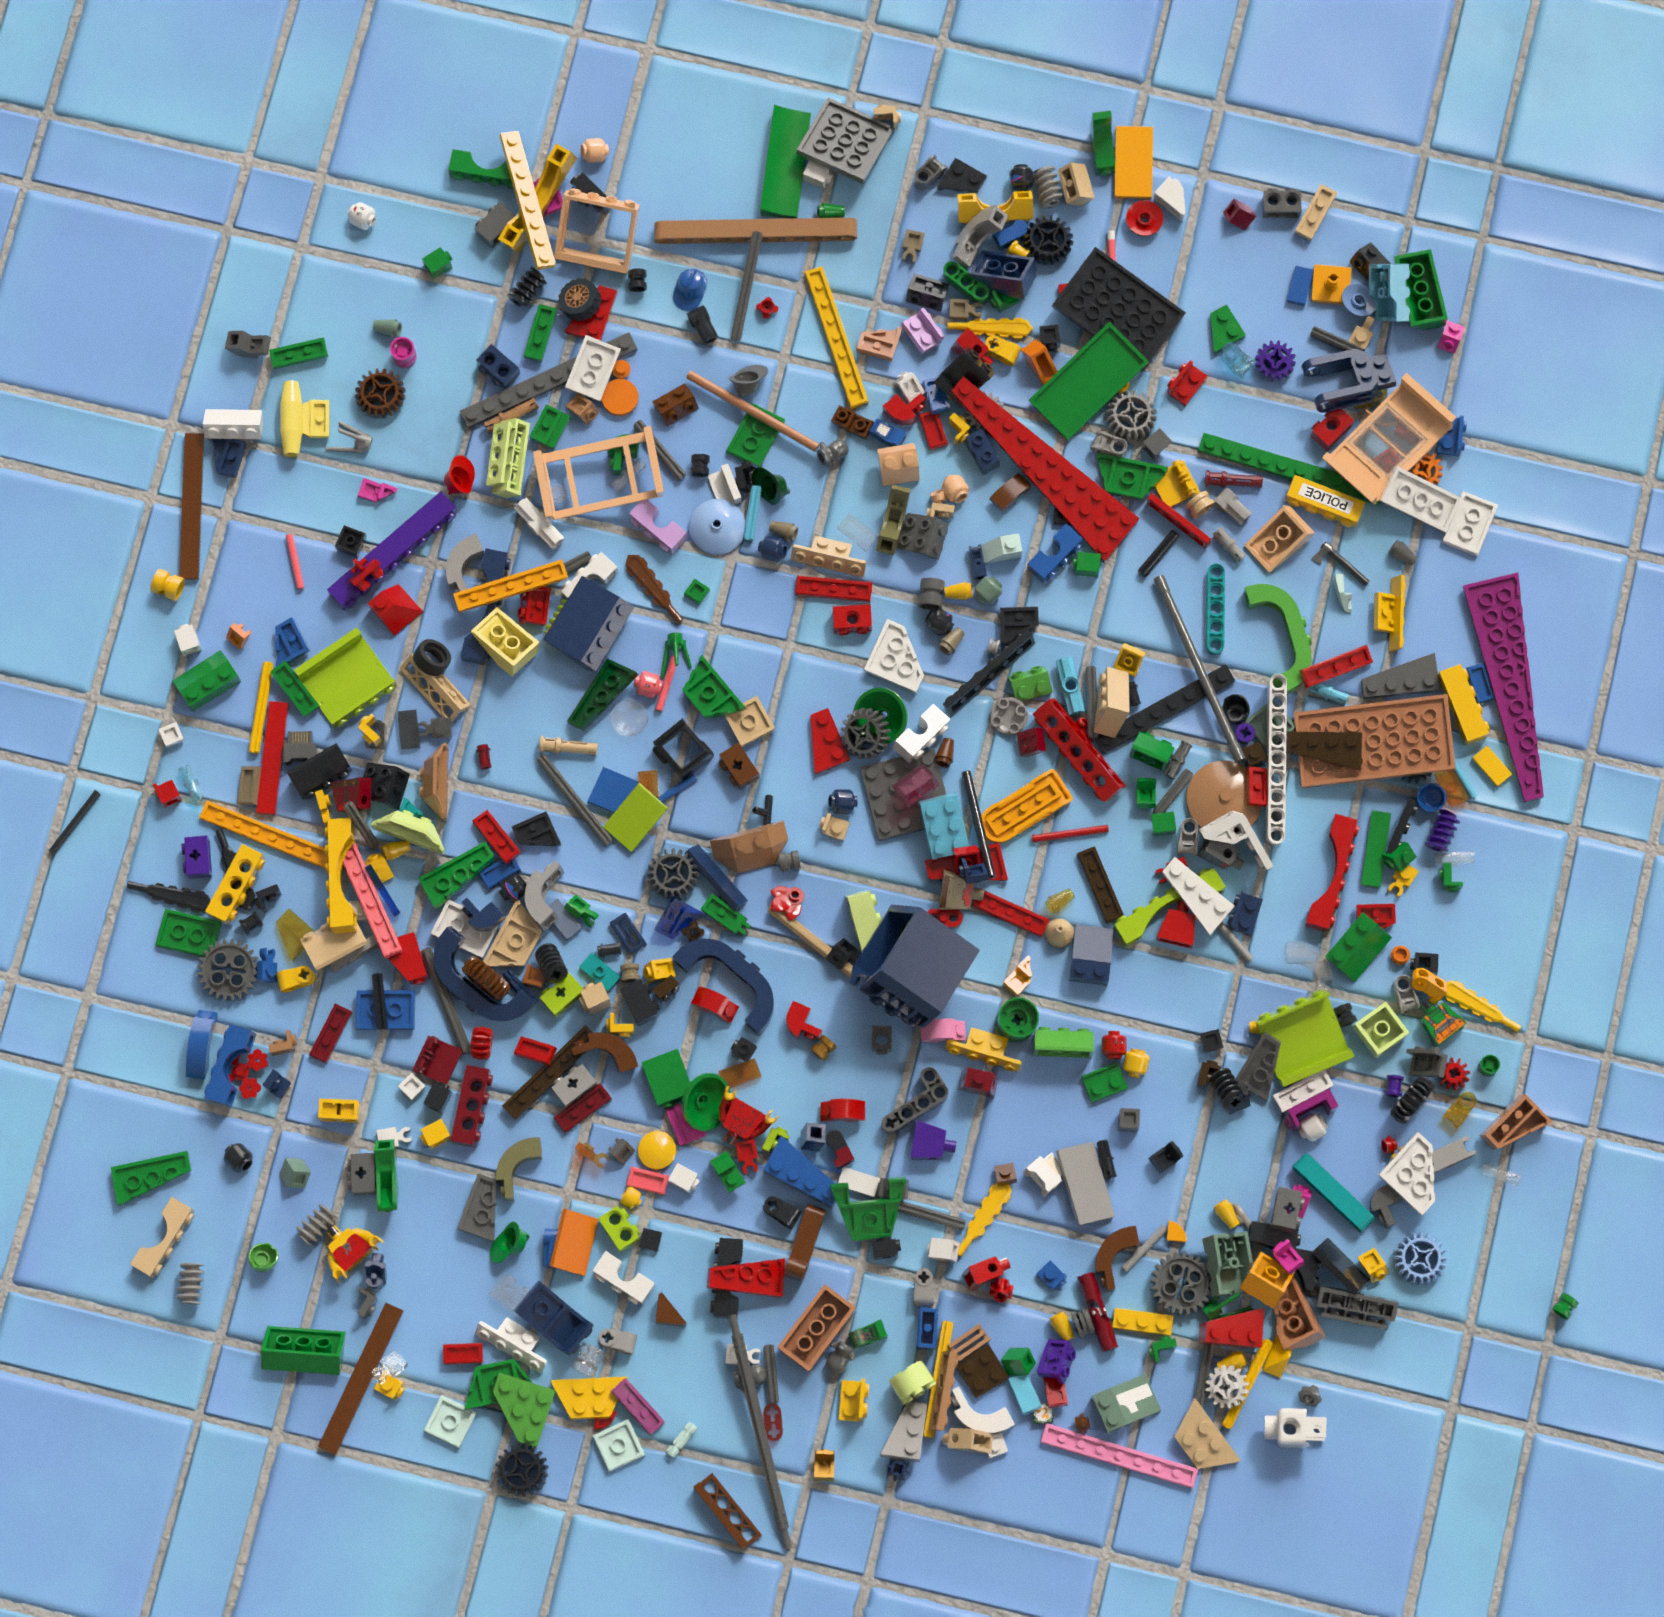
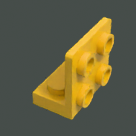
M861 1379V1381L842 1380L839 1420L863 1422V1417L867 1418L868 1404H864V1397L868 1398L869 1384H865V1379Z

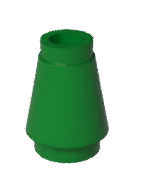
M822 203V205L817 206V217H845V207Z

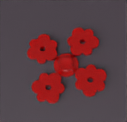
M255 1049L253 1054L248 1055L249 1061L247 1065L238 1063V1058L241 1055L232 1062V1065L235 1066L232 1069V1075L229 1074L231 1083L234 1078L242 1080L239 1090L242 1092L244 1099L256 1098L257 1093L262 1089L261 1085L257 1083L256 1078H247L249 1076V1068L258 1072L261 1068L268 1066V1061L266 1060L268 1056L266 1053H262L260 1049Z

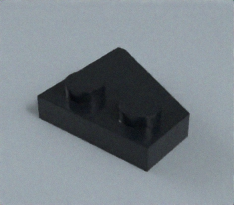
M1038 607L1000 608L1001 645L1011 642L1026 630L1030 632L1039 627Z

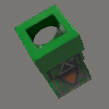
M881 1319L848 1334L853 1349L888 1338Z

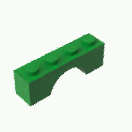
M452 149L448 171L453 179H469L474 183L487 182L492 186L505 185L510 189H514L506 161L497 168L485 169L474 162L471 152Z

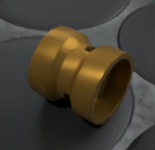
M822 1035L819 1038V1043L814 1044L810 1050L820 1060L825 1062L829 1052H833L837 1046L828 1037Z

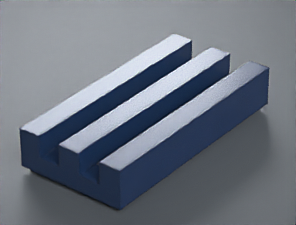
M626 912L610 922L611 927L630 955L647 945ZM625 918L641 943H636L622 922V919ZM617 922L634 945L632 949L615 925Z

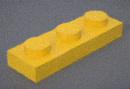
M1115 1308L1112 1328L1171 1336L1173 1316Z

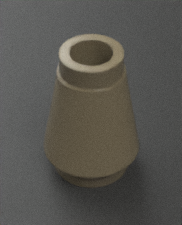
M772 521L769 531L789 542L796 539L798 527L794 523Z
M956 627L939 641L938 648L946 655L954 653L965 633L962 629Z

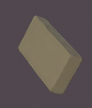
M241 767L237 804L257 805L261 767Z

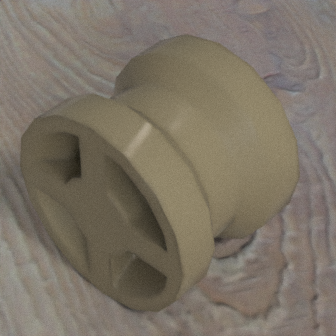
M639 964L621 965L620 971L623 974L621 982L631 983L640 980V975H638Z

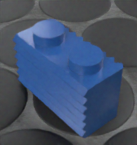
M919 1307L916 1349H936L939 1315L937 1308Z

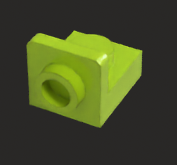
M772 1127L762 1147V1151L769 1154L771 1150H774L779 1141L777 1137L783 1136L789 1141L788 1131L780 1127L776 1129Z

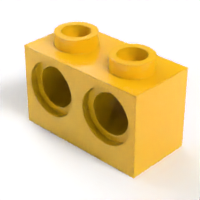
M319 1098L318 1119L324 1122L359 1123L361 1103L358 1100Z

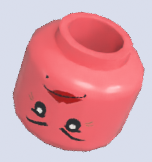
M643 671L640 676L635 678L633 686L636 687L638 695L654 698L655 695L660 693L662 681L659 675Z

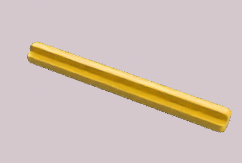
M267 661L263 662L249 744V752L252 754H259L272 678L270 671L273 670L274 666L272 662Z
M1263 1339L1262 1347L1258 1349L1244 1379V1382H1249V1385L1245 1386V1389L1249 1392L1273 1345V1342L1268 1339ZM1249 1393L1243 1394L1245 1398H1247ZM1239 1400V1406L1233 1403V1408H1229L1222 1422L1223 1427L1227 1429L1233 1427L1245 1400Z

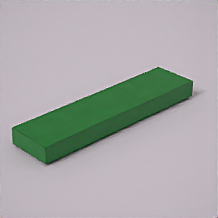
M1372 810L1360 886L1380 889L1384 866L1382 853L1386 852L1391 813Z

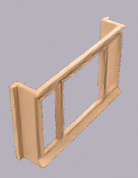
M643 427L644 432L554 452L543 454L541 450L534 451L533 455L545 517L557 520L663 497L662 492H664L652 427ZM646 442L656 490L638 493L629 445ZM623 447L632 495L579 506L570 458ZM564 460L573 508L555 511L546 463Z

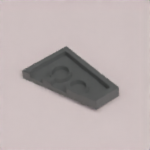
M1264 1031L1235 1080L1237 1082L1241 1081L1244 1087L1248 1086L1251 1092L1268 1101L1281 1041Z
M477 1174L457 1229L495 1242L496 1179Z

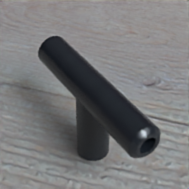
M772 795L765 796L764 809L757 806L752 809L753 814L764 817L763 826L771 824Z

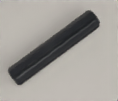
M1171 530L1138 570L1143 577H1146L1172 547L1179 538V534Z
M381 973L372 974L376 1024L378 1030H385L388 1028L383 975Z

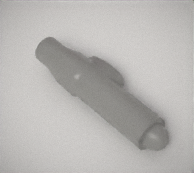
M1236 1202L1232 1205L1236 1217L1249 1231L1251 1220L1243 1208Z

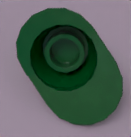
M758 467L753 471L752 485L761 487L760 496L769 504L776 505L780 499L790 493L786 480L781 475L772 474L763 467Z

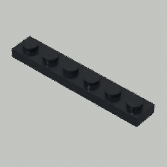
M1026 630L1024 633L1019 634L1014 642L1004 647L1001 653L992 658L982 670L977 671L967 683H963L959 687V690L953 695L948 696L943 703L946 713L952 717L1035 644L1032 633Z

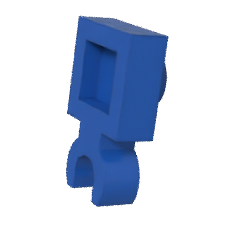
M267 948L260 949L259 955L262 961L257 962V981L277 982V963L273 962L276 954L275 949L268 950V954Z

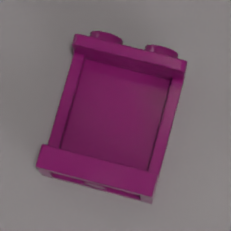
M1328 1089L1288 1109L1284 1115L1286 1127L1296 1132L1300 1127L1297 1118L1322 1105L1327 1115L1334 1113L1339 1105L1331 1090Z

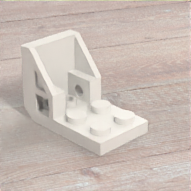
M1230 811L1199 829L1204 839L1236 844L1247 837L1245 842L1251 851L1255 850L1257 853L1254 858L1261 868L1265 867L1266 870L1273 867L1272 862L1243 813ZM1238 827L1239 832H1234V828Z

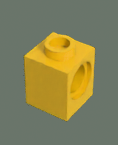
M442 1119L421 1129L423 1134L420 1135L424 1146L429 1145L430 1149L451 1139Z

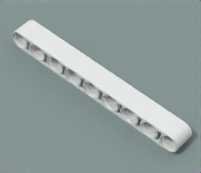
M1274 674L1267 684L1268 805L1266 806V840L1271 845H1278L1285 839L1287 680L1282 674ZM1273 679L1281 680L1282 687H1274ZM1273 698H1279L1282 705L1275 707L1272 703ZM1273 717L1281 719L1282 723L1280 726H1275L1272 723ZM1273 736L1281 738L1280 745L1273 744ZM1273 755L1280 756V764L1272 762ZM1272 774H1278L1281 777V782L1274 783L1271 779ZM1272 793H1278L1280 795V802L1276 803L1272 801ZM1272 812L1280 814L1279 822L1271 819ZM1272 831H1277L1280 834L1279 841H1274L1271 838Z

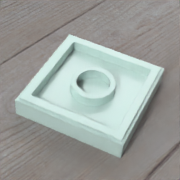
M441 1395L424 1432L460 1449L477 1412L471 1409L465 1410V1406Z
M629 1419L593 1435L609 1472L645 1456Z

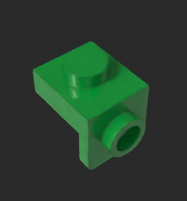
M1137 778L1136 808H1156L1155 778Z
M1403 842L1391 854L1387 852L1382 853L1385 865L1389 869H1395L1399 872H1402L1417 857L1407 842Z
M1443 863L1441 868L1438 869V879L1442 880V889H1447V892H1458L1462 889L1463 882H1452V864Z
M1170 1336L1160 1337L1157 1342H1152L1151 1347L1148 1348L1150 1360L1154 1359V1363H1159L1158 1351L1176 1348V1338L1171 1339Z

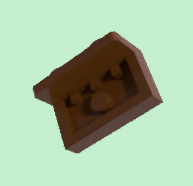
M685 383L652 401L666 426L699 409L694 395Z

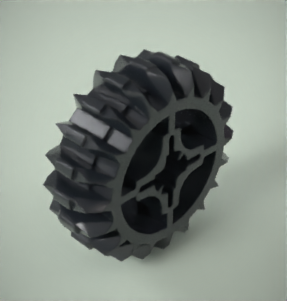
M1043 215L1042 221L1036 218L1035 223L1030 222V228H1026L1028 231L1023 235V240H1025L1023 246L1027 247L1026 250H1031L1030 257H1037V263L1044 260V265H1047V261L1054 265L1055 259L1060 263L1061 257L1066 259L1067 253L1071 252L1072 248L1070 246H1073V241L1071 240L1073 234L1069 233L1071 228L1065 227V221L1059 223V217L1053 220L1052 215L1049 219H1046ZM1059 233L1063 238L1062 246L1058 245L1056 240ZM1035 234L1038 235L1040 240L1038 247L1033 242Z
M1423 1075L1419 1076L1392 1108L1390 1115L1401 1124L1407 1123L1434 1090L1435 1085Z
M518 1443L517 1450H515L513 1445H510L512 1452L509 1453L508 1450H503L507 1455L505 1458L499 1455L498 1458L503 1462L502 1464L496 1463V1466L500 1467L501 1470L495 1471V1474H502V1477H499L497 1482L504 1481L501 1485L502 1489L509 1486L508 1494L512 1493L514 1489L516 1497H518L519 1491H522V1496L526 1497V1490H529V1493L533 1495V1487L539 1491L541 1488L537 1484L540 1482L545 1485L546 1482L541 1477H548V1473L543 1472V1470L549 1469V1466L542 1465L547 1459L546 1457L539 1459L543 1452L539 1451L535 1454L536 1446H533L530 1451L528 1443L525 1444L524 1449H522V1444ZM519 1454H528L535 1458V1461L524 1463ZM513 1457L515 1467L509 1473H506V1466ZM519 1463L523 1467H527L525 1477L521 1473H516L517 1469H519ZM538 1466L537 1476L533 1482H530L529 1472ZM521 1477L525 1486H516L508 1479Z

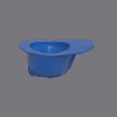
M691 268L680 274L673 292V300L678 308L689 311L695 309L701 303L708 282L706 275L702 271Z

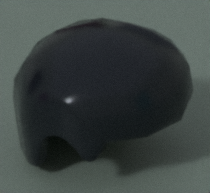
M1232 694L1224 699L1222 708L1230 725H1240L1248 719L1250 706L1244 696Z

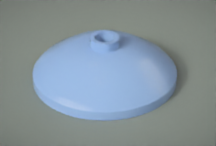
M711 499L695 509L690 519L689 530L693 542L699 549L708 554L723 555L733 551L741 544L744 538L746 522L743 513L734 503L724 499ZM719 521L721 524L719 527H715L713 525L714 522Z

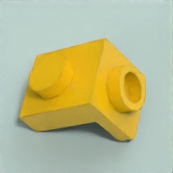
M954 412L949 417V424L959 432L954 439V443L958 445L960 442L964 443L965 437L970 435V426L967 425V420L962 415L958 416Z
M370 714L361 719L358 728L363 734L362 738L369 745L373 743L377 747L382 741L370 728L376 721L375 717Z
M374 853L367 858L368 860L364 861L377 886L394 877L382 853Z
M610 1013V1018L606 1019V1026L612 1035H619V1038H630V1035H634V1024H615V1015Z

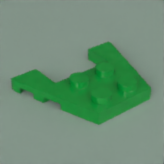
M906 1177L888 1178L889 1198L849 1202V1184L847 1182L830 1184L831 1191L852 1241L892 1236L898 1214L897 1210L902 1200L904 1186L906 1185Z

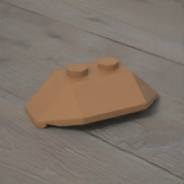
M443 743L424 761V767H420V779H423V786H420V798H423L424 803L443 822H447L449 747L447 743Z
M784 820L709 841L714 859L739 874L775 864L779 858V853L782 852L788 841V835Z

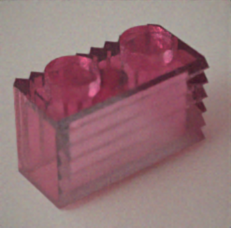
M922 764L918 768L913 769L904 778L899 779L892 787L897 796L908 807H911V805L920 801L921 798L936 790V787L939 788V783L934 774Z

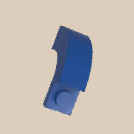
M198 1010L197 1016L193 1019L187 1047L186 1077L204 1080L209 1069L211 1038L218 1019L217 1012Z

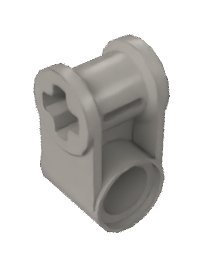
M1101 430L1096 431V438L1093 445L1090 446V450L1095 453L1098 452L1122 458L1126 456L1127 443L1124 439ZM1121 446L1123 450L1117 452L1114 450V447Z
M1192 818L1185 819L1180 826L1177 855L1187 853L1197 856L1198 823ZM1184 825H1193L1194 831H1185Z
M1406 975L1397 977L1393 982V990L1400 1014H1404L1405 1011L1411 1009H1420L1419 999L1412 986L1411 978ZM1398 981H1405L1407 989H1400Z
M922 1268L915 1275L914 1306L933 1307V1276L930 1270ZM922 1273H926V1276L930 1277V1279L926 1280V1283H922V1280L918 1279V1276H922Z
M604 1329L599 1334V1343L606 1349L633 1355L638 1335L625 1331ZM607 1334H610V1338L613 1340H609L608 1343H605V1339L602 1337H606Z

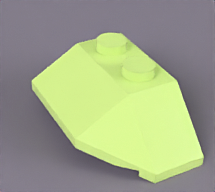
M403 810V812L395 811L373 821L371 824L374 830L445 855L446 851L434 825L431 823L432 820L421 817L419 819L413 817V813Z

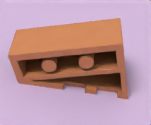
M1521 1094L1479 1136L1492 1149H1500L1552 1123V1121L1526 1094Z

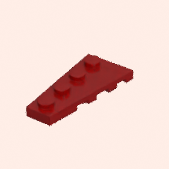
M785 1258L709 1268L707 1288L781 1298L783 1297Z

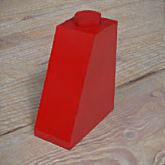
M412 932L397 937L402 953L387 959L410 985L414 984V986L425 983V980L429 978L415 933Z

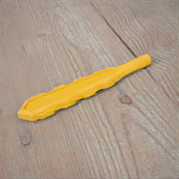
M975 318L974 321L967 323L947 322V329L966 330L969 328L975 335L980 336L986 334L987 336L999 335L1003 338L1013 336L1015 339H1022L1027 337L1033 330L1031 324L1023 318H1014L1013 320L1008 318H1001L1000 320L995 318H988L987 320Z
M1452 980L1447 982V994L1444 996L1447 1001L1453 1004L1458 1003L1461 1008L1472 1010V1014L1476 1016L1482 1015L1484 1020L1488 1022L1502 1023L1518 1033L1521 1026L1505 1017L1499 1011V1007L1494 1004H1488L1487 999L1476 996V992L1471 989H1465L1464 985L1459 981L1454 982Z
M997 1183L992 1184L989 1189V1196L984 1197L981 1202V1209H977L974 1214L975 1219L970 1220L967 1225V1235L959 1246L958 1256L962 1257L971 1242L978 1236L983 1235L985 1227L993 1222V1216L998 1215L1002 1210V1204L1009 1201L1011 1198L1010 1194L1012 1193L1010 1184L998 1186Z

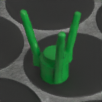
M675 632L667 635L668 641H665L661 679H664L669 648L671 651H674L675 666L679 665L678 651L682 647L688 667L692 668L686 640H683L682 633Z
M1238 1292L1220 1304L1216 1301L1221 1296L1214 1297L1211 1301L1205 1303L1206 1307L1202 1309L1209 1321L1250 1311L1253 1307L1249 1306L1220 1315L1223 1313L1222 1307L1241 1295Z

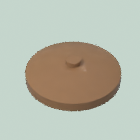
M1215 761L1203 766L1192 777L1187 788V809L1190 817L1197 821L1199 828L1204 827L1230 811L1243 813L1252 826L1262 810V807L1247 805V767L1242 764H1236L1233 761ZM1238 827L1234 828V832H1239Z

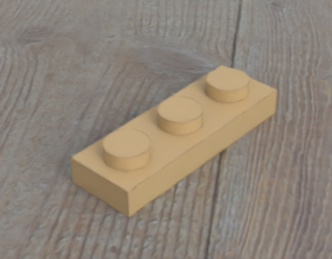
M1320 184L1295 233L1311 241L1334 201L1337 192Z

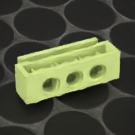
M514 418L494 424L486 486H493L492 494L503 498L521 495L530 423Z

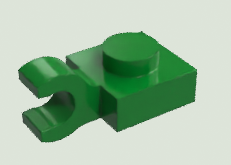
M576 894L564 906V909L578 919L582 917L585 925L588 927H592L595 924L594 921L599 917L596 912L589 909L591 905Z

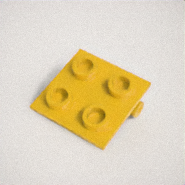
M1184 460L1174 461L1173 465L1168 467V472L1155 486L1162 501L1170 507L1200 493Z

